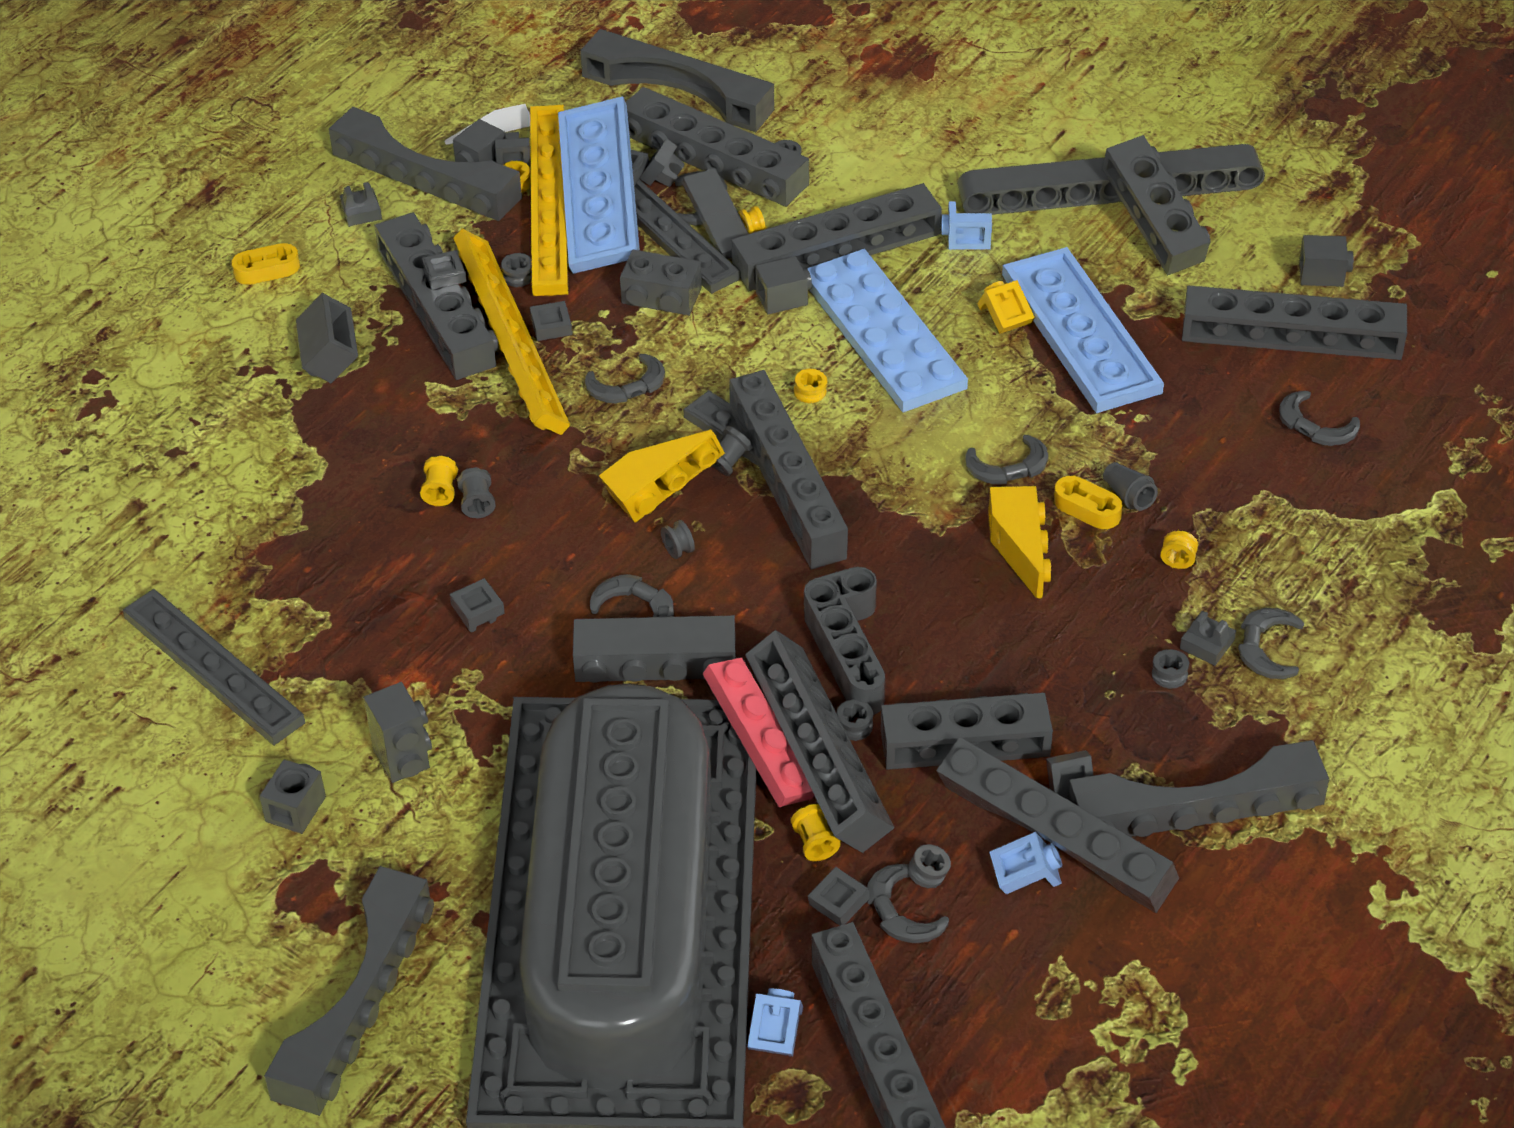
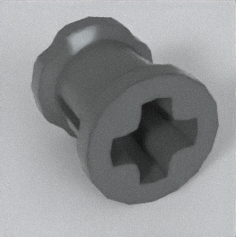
M727 426L724 429L725 435L719 441L725 454L717 459L712 467L723 475L730 476L733 472V465L744 452H750L753 446L749 439L732 426Z
M477 467L464 470L457 478L458 489L464 496L461 501L462 512L470 518H483L490 515L494 511L496 504L494 496L489 492L491 485L489 472Z

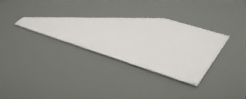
M526 104L497 109L481 118V120L505 132L530 127V113ZM468 127L464 128L463 130L446 139L444 141L445 144H453V139Z

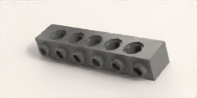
M642 87L626 101L629 135L633 140L657 150L667 138L677 145L674 154L681 161L703 171L715 168L718 175L724 180L785 207L809 186V158L645 87Z
M922 183L731 239L732 264L740 271V279L748 292L756 290V265L796 256L802 268L805 269L864 248L869 255H874L941 235L942 208L925 184Z
M414 212L374 224L380 255L455 380L496 367L495 351L499 350L497 338L492 330L487 331L485 328L484 318L480 309L472 307L471 298L466 287H460L459 284L431 290L423 268L422 258L440 254L443 251L439 244H433L428 226L426 224L421 225Z
M1187 285L1182 341L1402 360L1407 337V304Z
M765 370L729 379L731 413L741 433L752 443L754 459L810 569L846 560L848 528Z
M775 630L745 655L834 836L863 853L895 827L803 647Z
M851 922L812 934V967L882 1128H946L854 923Z

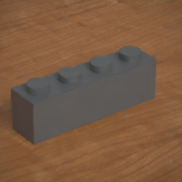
M735 615L574 619L573 663L575 682L705 679L703 673L709 664L736 659Z

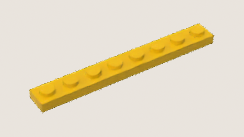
M564 105L530 106L533 296L568 294L567 234L558 112L564 111Z
M461 228L453 237L459 250V258L466 266L469 273L468 279L477 291L478 301L489 319L488 324L494 330L499 342V349L504 353L509 364L508 370L516 380L519 387L518 393L525 401L530 412L529 418L539 429H548L562 435L570 426V423L487 240Z

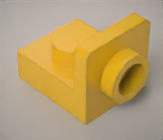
M1018 280L1004 284L1003 281H998L987 286L977 303L980 310L988 308L999 334L1031 324L1035 318Z

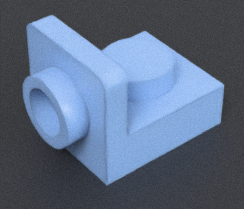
M949 201L948 214L941 215V235H948L949 250L991 249L992 213H956V201Z
M1036 832L990 851L999 887L1005 894H1009L1043 878H1046L1053 887L1062 884L1058 868L1062 867L1060 855L1052 843L1047 845Z
M769 988L767 995L756 994L748 1049L793 1056L799 1016L802 1015L803 1010L801 1001L794 999L795 993Z

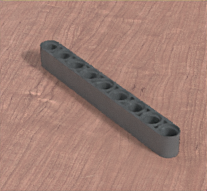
M1249 144L1158 152L1166 172H1170L1174 176L1181 196L1249 190L1259 186L1265 177L1257 151ZM1105 157L971 170L962 174L957 182L962 205L966 213H992V215L1118 203L1122 201L1102 170Z

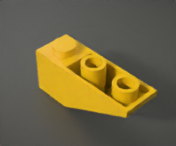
M710 429L629 452L601 473L599 477L613 499L636 523L643 516L651 513L673 493L681 490L704 469L711 467L725 452L715 433Z
M1036 486L990 487L988 509L990 541L1036 598H1042L1044 582H1051L1050 559H1043V553H1048L1047 530L1040 529V525H1045V503L1038 502Z

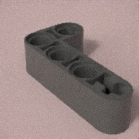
M853 567L815 578L805 585L804 619L845 700L855 699L859 702L868 703L874 715L881 711V705H884L885 673L858 621L870 617L875 612L877 579L871 570L864 567Z

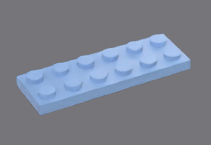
M622 96L558 112L568 263L573 274L627 261L633 249L640 250L626 102Z
M1068 247L1003 265L1002 276L1007 283L1018 280L1035 316L1034 323L1096 413L1163 394L1164 382Z
M865 248L807 268L812 279V289L809 291L902 412L967 389L968 378Z

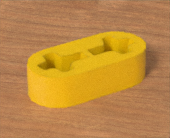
M280 243L240 252L232 259L234 278L241 284L250 285L291 276L300 268L298 250L292 244Z
M1065 476L1056 482L1054 504L1059 510L1099 529H1110L1119 524L1122 513V501L1116 494L1077 476Z

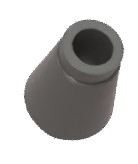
M1118 462L1109 464L1104 470V481L1108 483L1129 509L1142 511L1149 508L1155 501L1158 489L1152 477L1121 465Z

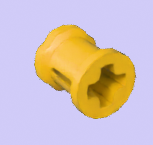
M430 457L424 464L426 481L420 489L421 498L429 505H448L454 499L455 491L452 482L457 476L458 468L455 461L449 457Z
M819 804L808 805L793 814L791 818L792 827L796 833L800 834L803 840V853L808 860H825L838 851L840 840L831 832Z

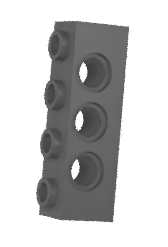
M1144 135L1107 148L1102 170L1167 276L1205 262L1211 243L1209 233L1196 220L1190 202L1181 196L1174 176L1170 172H1166L1157 149L1154 146H1150Z
M1020 693L1007 696H980L968 699H941L930 702L881 705V738L886 770L940 766L959 737L1000 761L1050 757L1053 729L1045 693Z

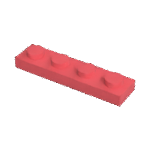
M742 657L709 664L703 676L778 807L812 799L815 795L784 732Z

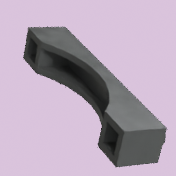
M599 29L580 50L582 77L610 86L647 83L681 89L709 103L721 114L726 123L746 130L757 132L775 110L774 83L603 29Z
M356 107L350 108L329 128L332 154L334 156L494 220L500 221L522 199L519 171L491 160L454 162L419 154L394 139L384 127L379 116Z
M961 737L958 738L936 770L947 789L981 809L1007 818L1031 832H1036L1040 837L1091 869L1118 891L1154 913H1157L1179 880L1175 865L1171 860Z
M1310 740L1273 746L1261 760L1244 772L1226 780L1203 786L1181 788L1152 786L1130 781L1112 773L1071 779L1069 782L1068 800L1130 837H1145L1157 832L1175 829L1187 830L1199 825L1217 822L1228 823L1235 819L1270 816L1277 812L1295 809L1307 810L1315 806L1324 805L1329 777L1314 741Z
M379 867L362 898L368 927V940L365 957L357 977L345 995L323 1017L306 1029L284 1039L264 1075L271 1101L320 1116L327 1101L335 1099L345 1067L356 1060L362 1035L366 1028H371L375 1024L379 1013V1003L385 992L390 993L394 988L398 976V968L403 958H408L412 954L416 943V934L421 924L428 923L431 918L434 900L430 898L427 879L386 867Z

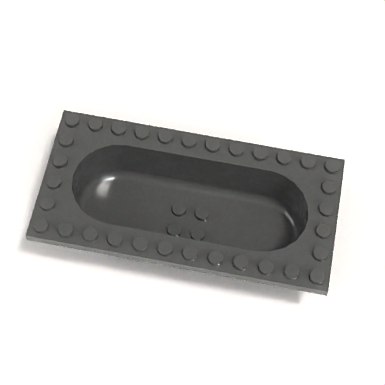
M630 683L608 685L577 698L513 697L466 1118L467 1128H745L743 1127L756 766L718 700L680 699L652 686Z

